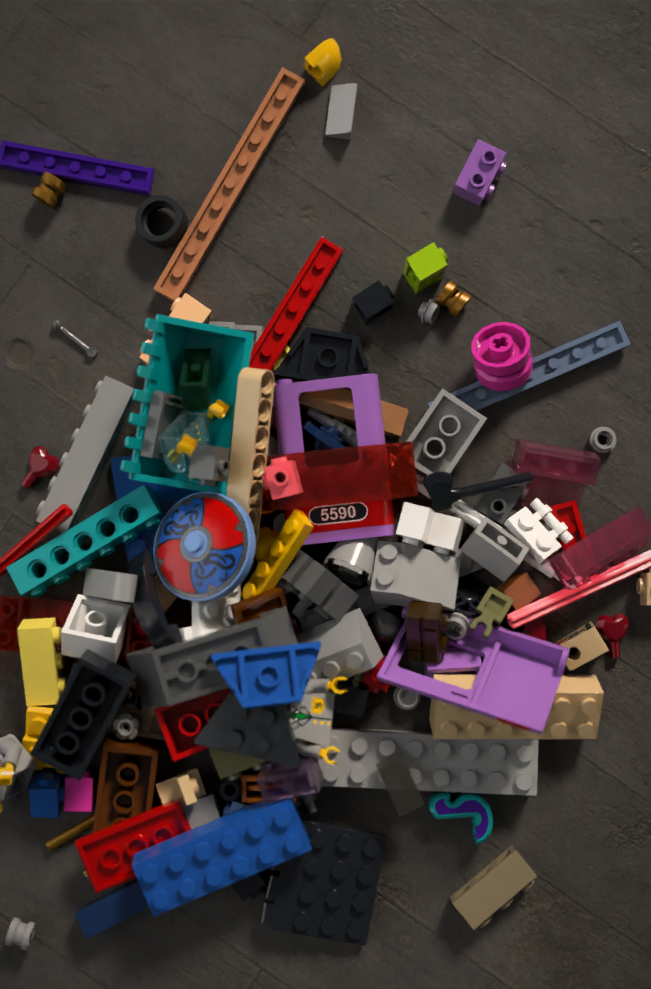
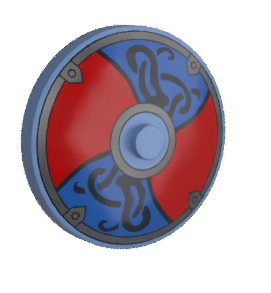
M198 492L178 501L163 517L154 540V563L163 584L178 597L194 602H211L230 594L244 580L254 559L256 539L252 521L239 503L220 493Z

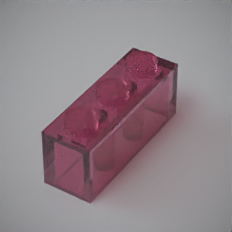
M517 438L511 464L516 472H530L532 475L595 486L601 459L595 452Z

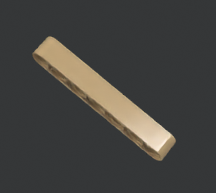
M245 367L238 376L226 496L239 503L249 515L255 531L256 554L264 492L262 474L265 473L264 467H266L275 377L270 370Z

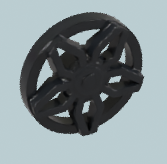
M473 575L459 577L455 611L450 612L461 613L471 619L481 616V614L476 612V608L489 587ZM461 608H468L472 612L461 610Z

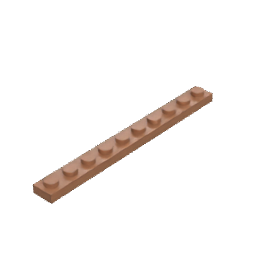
M282 67L153 288L155 292L173 302L178 297L181 298L305 85V79Z

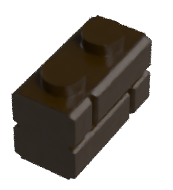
M412 600L405 615L409 661L422 662L425 660L426 663L438 664L441 661L442 654L448 651L449 638L444 636L448 625V615H443V605L441 603H425L424 601Z

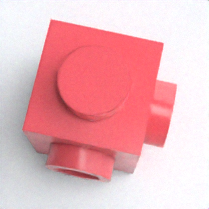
M287 456L270 460L271 466L264 467L265 473L262 474L263 484L266 490L270 489L272 500L303 492L295 460L288 461Z

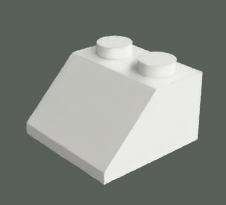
M78 594L61 631V655L80 658L89 649L116 663L123 646L131 605Z

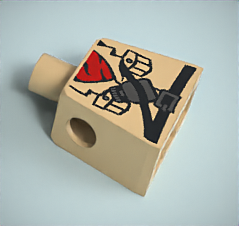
M591 621L554 643L567 648H578L575 655L568 656L566 665L570 671L609 651Z

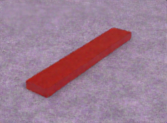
M321 236L253 347L249 368L270 371L273 369L344 249Z

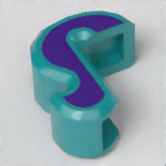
M436 791L429 797L428 808L437 820L472 817L473 837L476 844L485 842L491 834L493 828L492 812L489 804L480 794L460 792L449 800L451 797L449 792Z

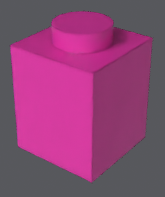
M86 770L80 781L71 776L65 778L64 811L92 812L95 809L98 775L90 774V770Z

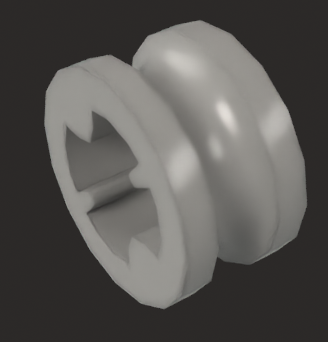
M457 612L448 614V625L444 634L453 640H461L465 637L470 626L468 618Z

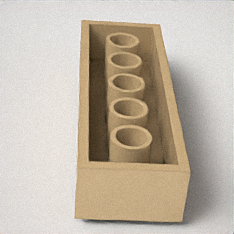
M433 674V679L468 690L473 687L478 674ZM562 675L542 735L432 698L429 721L434 739H597L604 692L596 675Z

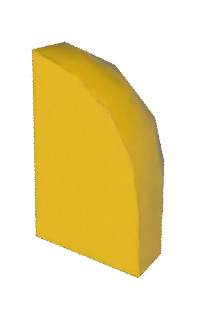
M329 38L319 44L305 57V69L322 87L334 77L340 68L342 59L337 42Z

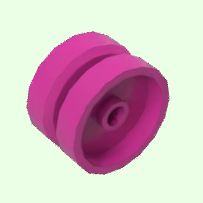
M499 322L483 327L475 334L471 343L475 375L480 384L491 390L507 391L522 386L530 378L533 371L530 336L524 328L514 323Z

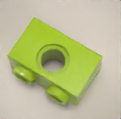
M433 242L406 258L403 274L415 294L443 279L448 266V257L441 247L437 248Z

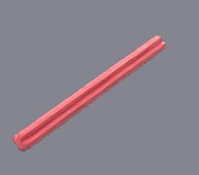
M651 550L580 581L581 584L578 589L564 588L507 614L506 618L509 626L516 629L650 568Z

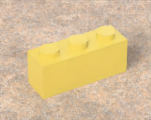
M56 618L23 619L17 631L26 706L55 705L67 684L66 677L62 678L61 669H64L65 660L64 655H61V652H59L58 644L61 643V627L56 626Z

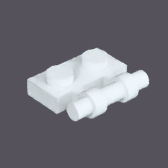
M537 498L530 504L536 513L532 514L527 507H524L509 517L504 525L517 540L530 548L528 552L541 564L557 553L562 547L556 539L560 538L567 545L574 537L567 531L569 528L564 522L560 523L551 513L552 509L547 504L544 505ZM544 520L552 531L549 532L540 521Z

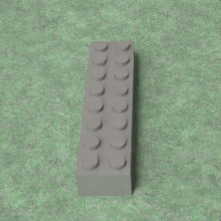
M331 727L329 747H335L341 753L332 751L329 754V759L338 762V764L331 765L324 758L321 760L317 759L316 786L537 796L538 739H434L432 732Z

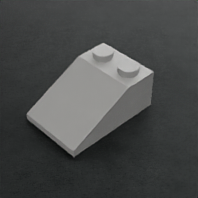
M442 388L396 458L425 477L439 471L451 473L487 418Z
M378 541L370 588L373 602L398 606H409L412 600L424 601L425 603L435 602L441 603L443 610L455 611L461 559L407 543Z

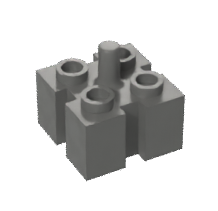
M300 549L282 575L287 581L284 586L300 598V601L291 611L298 618L311 606L324 618L327 619L331 615L339 622L359 597L358 594L341 582L329 570Z

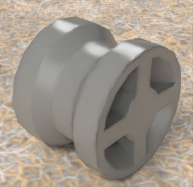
M14 917L7 932L5 945L10 947L18 945L22 950L27 951L35 933L36 923L31 921L23 923L20 918Z

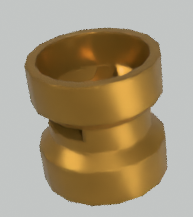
M45 171L40 178V185L34 187L31 195L45 206L53 209L57 204L58 195L64 193L67 185L56 176Z
M449 281L435 301L439 305H445L449 308V313L456 317L472 296L467 292H461L453 281Z

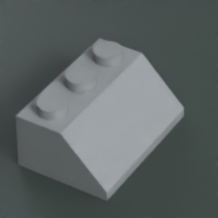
M360 608L345 613L339 622L333 618L295 634L298 644L321 641V648L310 679L329 678L332 681L334 678L341 676L348 678L374 668L384 657Z

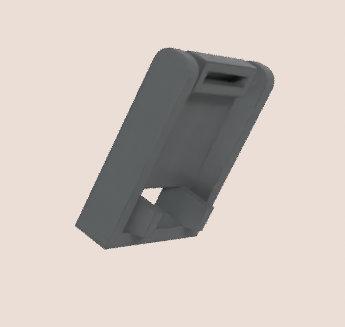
M162 391L153 392L140 456L172 462L170 456L176 451L177 445L187 432L192 406L190 400ZM182 454L174 463H181Z

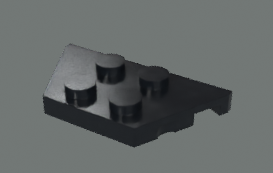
M306 327L284 360L275 369L274 377L311 381L370 374L358 335Z
M233 692L227 696L197 736L194 743L300 768L302 765V759L298 755L295 744L294 730L290 726V715L287 705L244 710Z

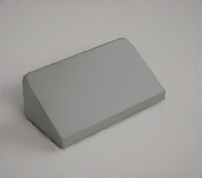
M356 83L331 86L325 137L351 140L357 94Z

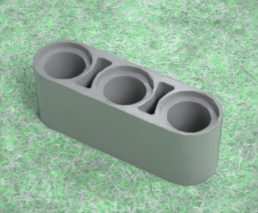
M86 568L82 595L134 603L138 575Z

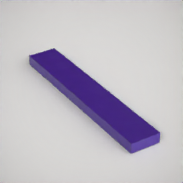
M3 140L0 145L1 169L42 176L46 171L60 180L145 196L151 195L155 176L154 168Z

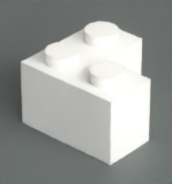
M404 502L396 534L403 538L402 542L421 548L424 545L434 547V552L449 556V552L457 553L465 522L461 518L436 513L428 507Z

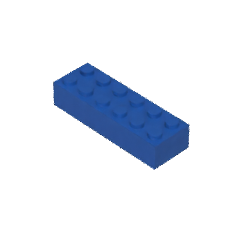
M287 789L135 853L132 867L153 916H157L312 850L292 794Z

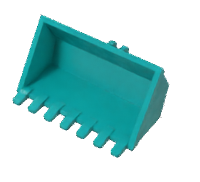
M156 314L155 320L147 318L145 322V329L153 332L152 343L142 342L141 353L149 355L148 366L139 365L137 369V376L145 378L144 390L135 389L133 392V400L141 402L140 413H130L129 424L137 425L135 438L127 436L124 445L126 448L133 449L132 460H122L120 470L129 472L128 479L226 495L228 475L226 482L215 481V486L198 484L199 480L197 478L188 477L191 456L184 452L180 464L140 456L152 394L155 391H162L191 401L192 406L186 435L196 440L198 437L200 445L230 449V462L238 376L243 368L249 367L254 333ZM217 400H221L230 406L223 419L215 416L204 429L199 428V423L209 412L208 408L210 405L215 404Z

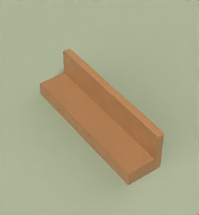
M341 388L302 393L299 402L300 408L305 410L312 408L330 418H337L342 422L356 426L352 391ZM381 401L384 434L399 440L408 409Z

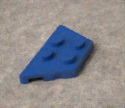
M321 641L211 654V658L244 710L302 702L321 648Z

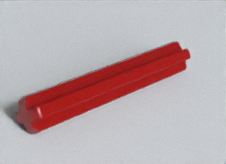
M67 504L59 506L1 557L0 576L8 572L6 567L26 556L73 515L72 509Z

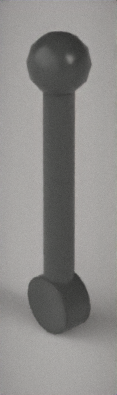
M60 320L53 321V329L60 330L83 348L90 358L97 356L98 352L94 347H89L63 327Z

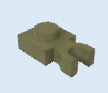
M490 586L476 608V612L481 614V616L472 621L469 629L474 632L478 625H484L486 631L483 634V638L488 639L492 631L493 622L498 625L502 623L513 605L514 599Z

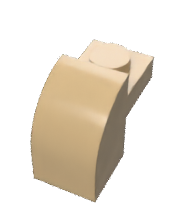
M197 768L183 771L155 782L162 804L180 798L182 804L190 805L197 802L196 798L207 795Z

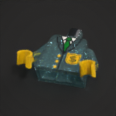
M217 400L215 404L210 405L205 413L182 411L158 437L165 457L164 462L172 472L185 473L189 481L199 480L188 477L191 455L197 445L211 446L209 428L216 421V417L219 419L225 417L230 408L229 405L221 400Z

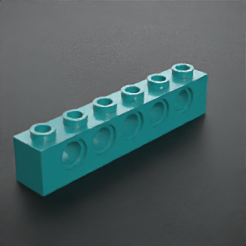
M142 485L6 568L20 596L37 598L46 593V588L54 583L57 585L70 578L69 574L75 570L82 571L93 564L92 560L95 558L110 555L115 551L114 547L122 542L126 544L135 540L138 537L137 533L142 530H150L157 527L166 513L153 489ZM137 510L138 518L135 522L131 523L129 519L132 511ZM110 524H114L115 532L112 536L108 537L107 528ZM90 537L92 545L90 549L85 550V540ZM65 551H68L69 559L63 564L62 555ZM42 565H45L46 573L41 578L39 570Z

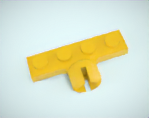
M294 509L279 534L275 529L271 531L269 527L260 528L258 548L254 555L258 565L248 583L243 587L241 592L243 600L275 588L314 528L303 511Z

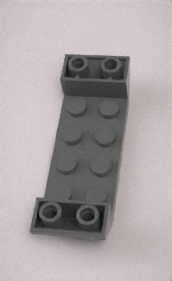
M287 606L260 613V618L156 650L152 646L129 653L126 656L131 672L137 674L134 681L142 706L163 707L229 688L214 665L211 654L298 643Z

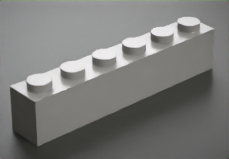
M106 375L103 381L100 380L94 389V395L96 396L92 405L88 404L83 412L82 419L84 421L81 428H77L71 437V443L73 444L69 453L65 452L60 460L59 466L61 469L58 476H54L48 485L47 490L50 492L46 501L42 500L37 508V522L41 523L59 506L67 504L72 509L73 515L56 530L64 533L76 525L135 401L133 400L134 388Z

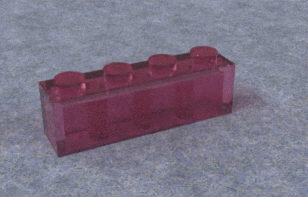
M635 507L549 558L548 562L564 588L571 585L579 588L591 581L589 578L591 574L595 573L597 576L610 569L609 563L613 560L615 563H618L629 557L628 551L632 548L637 551L648 545L647 539L651 537V524L641 507Z

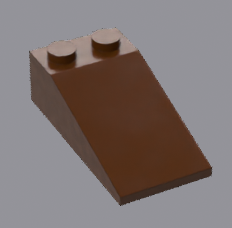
M115 737L105 738L92 833L152 809L160 742L134 739L120 740Z

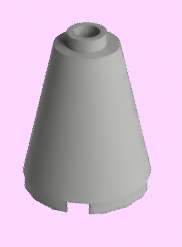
M381 537L338 541L324 559L322 566L327 570L329 567L335 571L333 575L340 580L356 586H362L363 582H367V587H371L378 541H381Z

